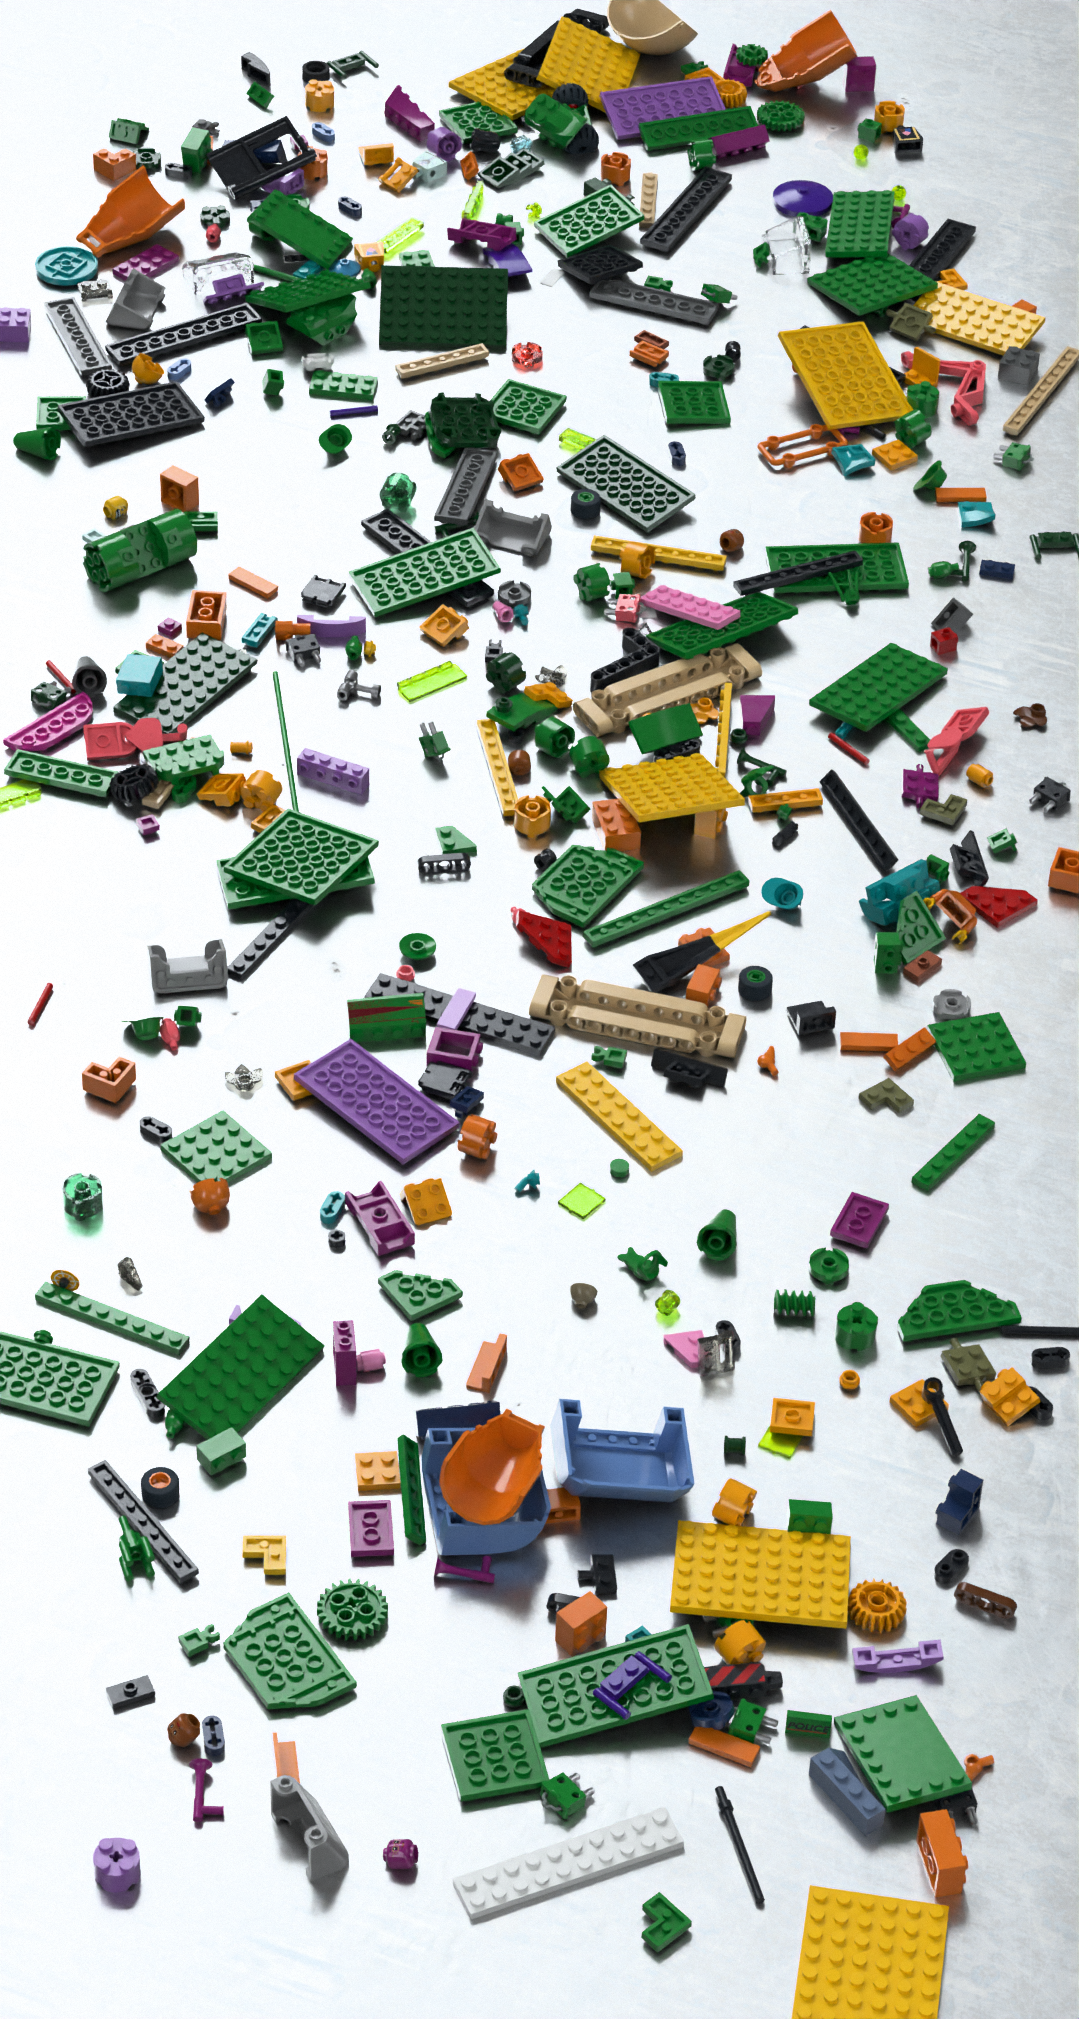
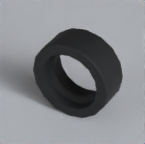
M319 60L308 61L302 66V79L307 83L312 79L328 81L330 79V66Z

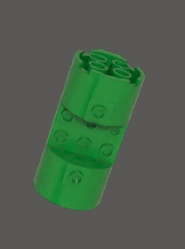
M173 509L85 544L83 550L86 551V555L83 556L84 562L82 564L88 579L90 578L93 583L96 582L99 585L100 591L107 592L194 557L198 551L197 537L188 517L181 510Z

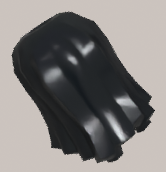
M478 128L472 131L471 139L473 140L470 143V147L473 152L484 151L494 153L499 150L501 137L497 133L483 131Z

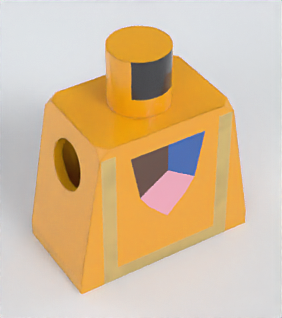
M384 242L354 244V259L362 270L368 268L373 272H377L381 269V266L384 265Z

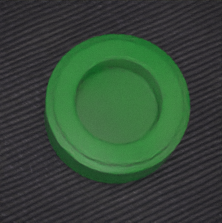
M620 1158L612 1160L609 1167L611 1175L615 1177H625L628 1175V1161Z

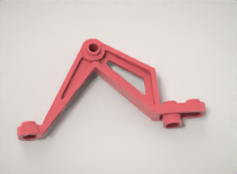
M910 351L901 353V362L905 368L912 369L913 353ZM940 360L939 374L964 377L954 396V404L950 407L953 417L959 416L968 426L976 424L979 416L972 406L983 403L986 364L981 360L973 362ZM972 381H976L977 389L967 393Z

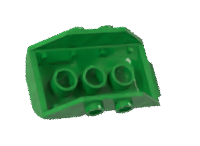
M546 94L538 95L525 111V123L538 134L541 140H547L554 148L557 146L560 149L566 148L588 121L576 109L571 110L567 104H561Z
M351 293L291 311V317L287 318L285 323L324 346L348 332L358 315L355 308L357 297Z

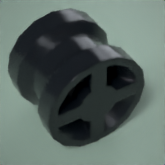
M736 341L726 343L725 355L732 358L733 361H737L741 357L740 344Z
M546 848L542 850L541 854H537L534 857V864L539 870L545 871L557 860V857L551 849Z

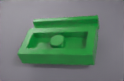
M184 511L194 531H218V511Z

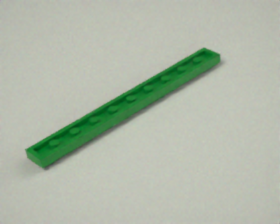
M740 870L587 929L583 931V937L592 947H596L749 886L750 880Z

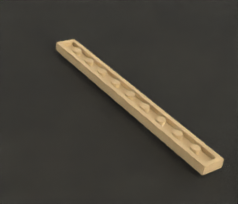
M1068 346L1005 422L1003 431L1012 435H1018L1078 361V349Z

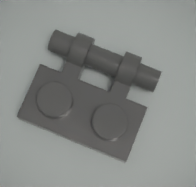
M409 410L395 423L400 427L401 435L407 436L409 433H412L411 438L413 440L421 438L424 432L427 431L424 414Z

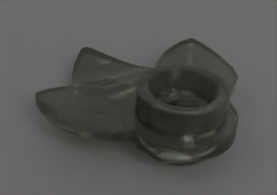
M559 665L555 670L542 666L540 674L534 677L540 683L551 682L556 687H560L565 684V677L568 672L563 665Z
M240 1064L235 1072H225V1080L235 1085L237 1090L247 1092L254 1088V1084L263 1079V1069L257 1068L250 1071L245 1065Z

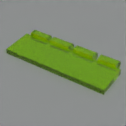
M449 660L440 664L439 667H432L425 670L424 673L420 672L411 676L410 679L406 678L397 682L398 691L409 702H412L462 681L468 675L456 663L453 664Z
M22 780L0 787V809L9 806V801L14 805L26 801V796L28 799L41 796V787L37 782Z

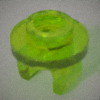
M859 144L854 148L853 153L857 159L862 160L868 156L869 151L865 145Z
M896 185L891 190L895 191V200L897 201L903 200L906 196L904 186Z
M534 202L533 205L528 204L525 208L532 211L528 213V217L539 218L540 214H542V207L537 202Z

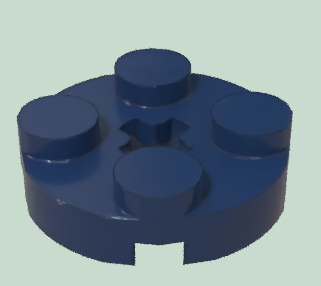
M713 1692L714 1699L689 1706L692 1724L695 1727L713 1728L715 1730L724 1728L725 1723L733 1717L735 1712L730 1696L723 1692Z

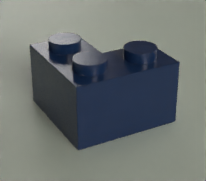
M960 1469L956 1476L952 1475L948 1482L950 1490L946 1500L938 1505L935 1512L937 1514L936 1524L959 1535L980 1507L984 1480L963 1469Z

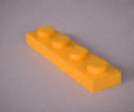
M819 788L750 795L748 796V802L752 813L778 810L781 805L785 806V804H789L790 808L823 805V798Z

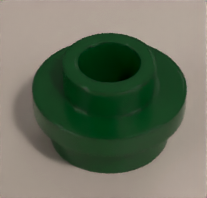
M501 697L495 701L496 710L501 713L509 712L513 706V702L507 697Z
M735 728L730 734V740L735 744L745 743L748 738L746 731L742 728Z
M516 1685L507 1687L503 1692L504 1703L510 1707L522 1705L525 1701L522 1688Z

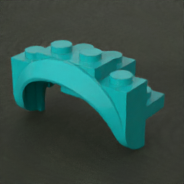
M920 859L865 887L867 899H860L859 904L862 912L869 920L884 926L890 923L897 924L900 901L915 891H918L923 900L924 898H930L940 891L939 881L929 877L927 862Z

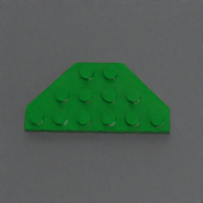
M958 1280L924 1286L918 1298L913 1300L907 1308V1312L898 1320L897 1328L902 1341L999 1327L1001 1325L1019 1324L1022 1317L1015 1302L1001 1300L993 1292L984 1288L979 1290L971 1286V1283L966 1280Z

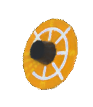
M55 1270L50 1275L54 1285L67 1290L75 1291L80 1286L77 1276L69 1271Z

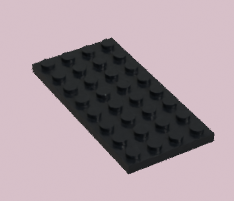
M178 381L58 405L57 410L84 447L205 422V416Z

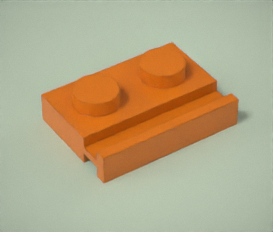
M642 340L633 350L629 351V356L657 367V364L662 363L669 357V351Z

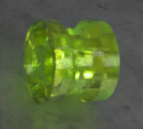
M665 1290L662 1293V1297L655 1301L656 1309L666 1316L671 1315L674 1308L681 1304L680 1297L672 1290Z

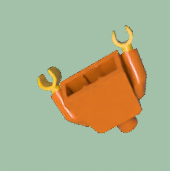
M941 889L930 898H924L923 900L929 911L936 904L961 929L952 937V940L955 937L959 938L960 942L958 945L966 940L967 935L977 925V918L974 915L976 909L958 891Z

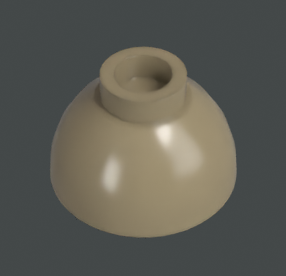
M573 1283L569 1289L570 1296L575 1302V1307L582 1309L587 1308V1305L595 1300L598 1293L594 1286L587 1283Z

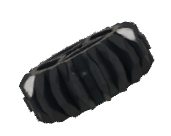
M108 368L107 370L101 369V371L91 373L86 381L87 393L91 398L129 391L130 388L129 379L125 373H121L120 370H108Z
M137 764L136 766L131 765V767L120 770L118 774L114 775L109 784L115 799L123 803L127 801L131 803L132 801L137 802V800L153 793L154 789L158 787L159 781L158 775L151 765Z

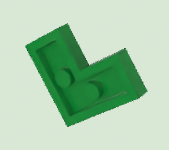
M660 1892L642 1904V1911L655 1922L642 1932L641 1938L657 1953L692 1926V1921Z

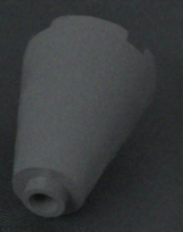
M82 656L76 663L72 685L77 694L84 692L89 698H94L99 693L105 691L107 675L90 656Z

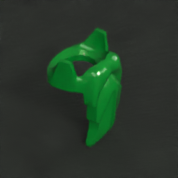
M774 766L760 767L747 773L741 779L744 789L740 794L743 797L765 794L768 790V783L762 776ZM753 781L762 787L761 793L753 791Z
M629 1247L626 1254H619L617 1256L618 1260L625 1263L637 1278L645 1281H651L658 1276L659 1264L664 1267L668 1265V1261L658 1250L651 1251L643 1257L638 1255L633 1247Z

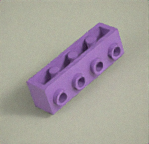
M304 748L297 757V775L362 795L370 785V768L308 748Z

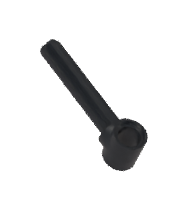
M930 1377L924 1382L921 1393L922 1398L932 1405L951 1455L958 1456L963 1453V1449L943 1402L945 1397L942 1391L943 1384L940 1379ZM933 1388L937 1392H930L928 1389Z

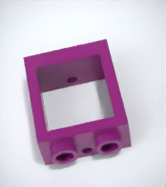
M435 1027L426 1052V1067L429 1062L436 1063L437 1061H442L473 1071V1068L478 1066V1054H482L483 1043L480 1042L481 1034ZM442 1044L469 1048L470 1052L468 1056L441 1052L440 1048Z
M354 1320L333 1321L335 1386L356 1385L357 1350Z

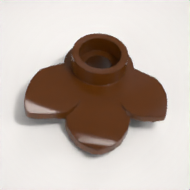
M1040 703L1032 704L1031 707L1022 706L1013 712L1014 715L1021 717L1020 725L1025 728L1033 727L1035 724L1044 726L1047 723L1045 707Z

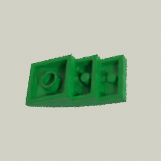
M520 693L508 698L513 702L509 712H498L496 707L493 706L486 711V717L514 732L519 727L526 728L530 724L536 726L558 708L548 700L534 701L525 693Z
M690 703L661 710L628 722L642 755L688 739H697L703 736Z

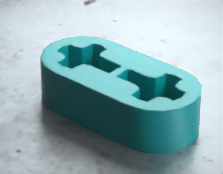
M652 372L649 374V384L657 387L658 381H679V376L671 373Z
M332 1191L327 1195L319 1210V1219L322 1223L332 1224L338 1219L345 1207V1195L342 1192Z

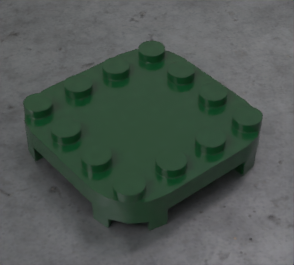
M444 392L438 393L436 397L431 399L429 415L435 436L440 441V445L442 447L495 448L500 438L501 427H498L493 401H488L481 397V393H475L474 397H445Z

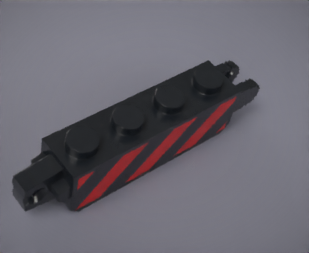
M760 1662L704 1667L712 1692L726 1693L730 1696L731 1700L766 1697L768 1690L783 1687L781 1671H765L764 1665Z

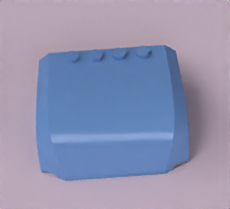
M559 1398L550 1424L553 1456L557 1479L572 1496L672 1503L693 1488L695 1482L684 1408L663 1406L653 1433L578 1428L582 1419L580 1400Z
M428 1428L421 1457L422 1475L438 1553L440 1555L494 1554L515 1551L527 1546L544 1528L551 1510L543 1470L512 1517L500 1524L481 1525L467 1521L455 1513L443 1498L439 1479L441 1466L448 1453L464 1431H472L475 1428Z

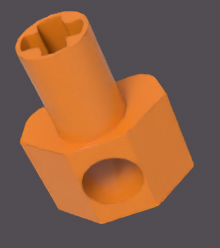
M275 621L276 640L291 639L293 635L305 636L310 634V623Z

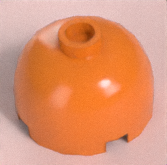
M214 1178L200 1181L193 1185L194 1190H189L193 1206L198 1211L209 1213L210 1215L220 1213L230 1200L228 1182L223 1178L216 1182Z

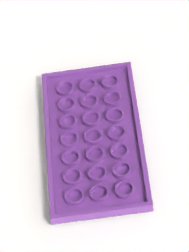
M712 76L600 92L599 95L617 140L641 137L638 128L639 123L726 110Z
M351 1038L294 1073V1080L401 1164H405L457 1130L460 1126L458 1120Z

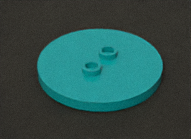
M60 246L48 249L35 260V272L38 277L55 285L68 286L80 284L90 280L98 271V261L93 253L75 246Z

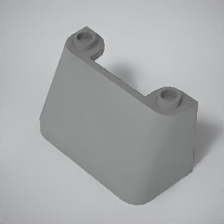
M132 269L105 322L112 326L141 330L150 329L154 321L152 320L153 312L158 302H163L166 296L164 294L166 287L139 271Z
M485 499L474 528L484 544L523 553L528 557L536 556L552 529L549 514L541 513L539 518L537 515H534L533 518L504 511L501 506L498 509L493 505L494 501Z
M223 939L208 941L204 946V955L167 958L166 950L161 945H147L151 984L158 993L217 989L224 987L228 982L227 954Z
M284 1775L270 1780L271 1816L275 1823L279 1822L280 1819H285L289 1821L291 1827L302 1823L306 1829L304 1840L309 1848V1867L306 1868V1875L310 1882L344 1869L349 1862V1853L316 1798L291 1776Z

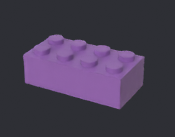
M23 307L0 308V342L29 343L32 325L31 309Z

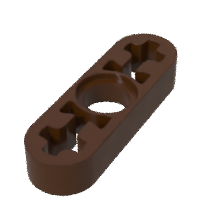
M960 1582L954 1591V1597L957 1601L1005 1619L1012 1618L1017 1609V1604L1013 1599L967 1582ZM981 1598L988 1600L990 1603L983 1601Z

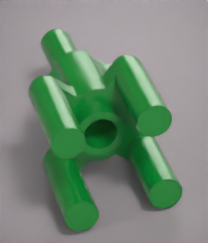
M126 1516L119 1517L118 1521L123 1535L119 1537L118 1544L121 1552L119 1563L125 1580L130 1582L134 1579L130 1566L134 1564L133 1561L137 1560L142 1561L147 1577L154 1576L155 1571L151 1562L155 1560V1556L146 1536L140 1537L138 1532L131 1530Z

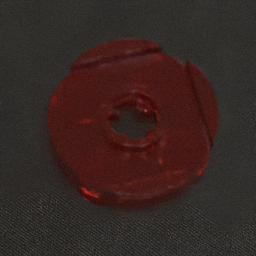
M522 342L512 347L511 360L527 368L533 367L534 364L539 363L543 359L542 347L537 343L527 342V344L522 345Z

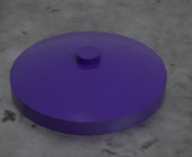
M792 180L784 182L774 189L772 201L779 211L789 216L796 217L801 212L817 217L827 213L832 208L833 194L829 188L820 183L809 180Z

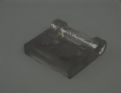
M108 279L77 282L81 302L86 301V299L113 298V292Z
M726 1330L719 1335L697 1339L698 1372L701 1377L729 1372L735 1369L732 1341H734L733 1331ZM720 1344H724L725 1360L723 1363L720 1362Z

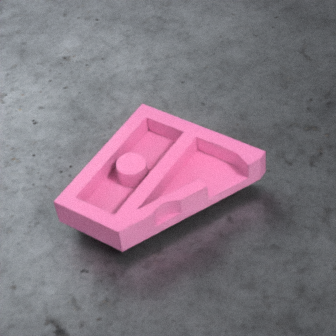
M702 1330L663 1335V1343L673 1347L674 1353L679 1358H682L690 1368L711 1366V1357Z

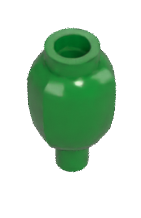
M368 268L364 269L361 277L365 281L370 282L371 288L369 289H372L377 284L376 275Z
M947 561L933 563L931 567H928L929 577L934 579L947 577L954 570H959L958 563L951 564Z
M352 636V639L346 643L345 653L350 660L358 659L362 653V643L358 636Z
M170 1409L166 1414L164 1425L167 1429L166 1436L173 1438L175 1433L182 1429L185 1421Z

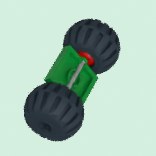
M575 83L563 84L554 91L552 98L561 104H567L571 110L576 109L581 116L588 119L572 141L563 149L569 154L595 152L599 146V135L592 126L587 108V93L581 86Z

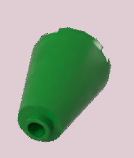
M46 427L16 433L13 437V444L16 449L46 460H54L58 456L56 454L57 449L61 447V437L59 431L55 430V427Z
M727 1209L720 1210L699 1231L696 1243L700 1252L703 1251L707 1255L706 1257L717 1261L726 1260L734 1253L737 1246L736 1215L732 1211Z
M414 1323L407 1330L401 1355L402 1367L406 1373L415 1374V1377H428L436 1373L440 1364L442 1365V1352L427 1327L422 1323Z

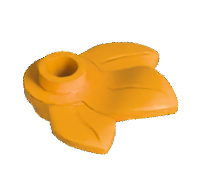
M700 698L696 704H690L698 724H704L709 718L717 719L719 716L718 710L714 708L712 700L709 698Z

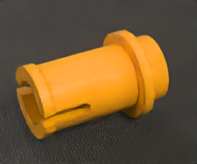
M249 740L246 742H230V752L246 753L249 755V753L253 752V743L249 742Z

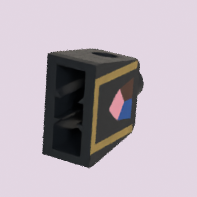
M900 125L893 129L892 142L895 154L922 152L923 137L915 127Z

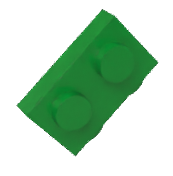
M570 785L557 797L545 786L541 787L545 792L543 796L551 802L552 806L567 821L571 819L576 824L591 810Z

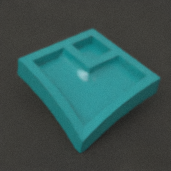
M862 444L832 447L831 454L838 462L843 476H847L862 468L875 466V458Z
M958 502L957 508L961 527L978 526L995 520L996 514L993 511L991 502Z

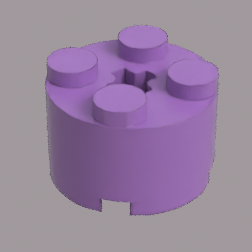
M438 127L427 135L428 151L447 162L454 160L457 152L461 150L462 142L460 137L446 127Z
M909 213L895 224L892 235L898 244L901 245L902 249H913L927 239L929 225L921 215L917 216L914 213Z
M114 1837L103 1838L99 1841V1845L93 1853L94 1879L102 1886V1889L113 1893L124 1892L131 1885L139 1881L141 1875L140 1852L134 1840Z

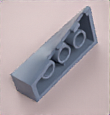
M827 1748L810 1758L809 1776L865 1836L883 1826L886 1809L862 1784L845 1751Z

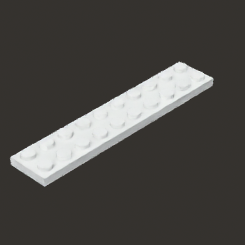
M664 1806L453 1878V1886L472 1920L684 1847V1840Z

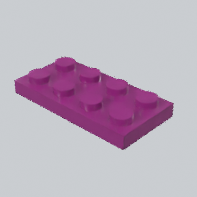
M156 244L112 268V272L125 281L132 269L150 278L179 262V255Z

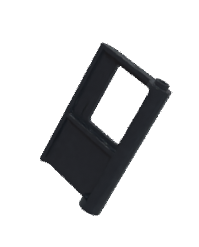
M287 115L206 154L213 169L234 200L316 161L315 157H317L315 150L307 147ZM291 135L302 154L268 171L264 170L253 151L282 136Z

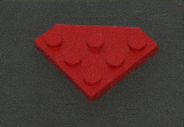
M971 886L960 893L976 909L979 915L997 928L1037 906L1038 899L1030 893L1018 889Z
M518 910L516 914V928L520 932H525L530 937L529 941L538 950L542 949L548 955L547 959L551 963L569 968L572 963L571 925Z

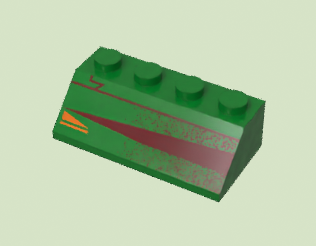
M415 993L346 999L348 1039L351 1038L356 1043L426 1037L424 994Z

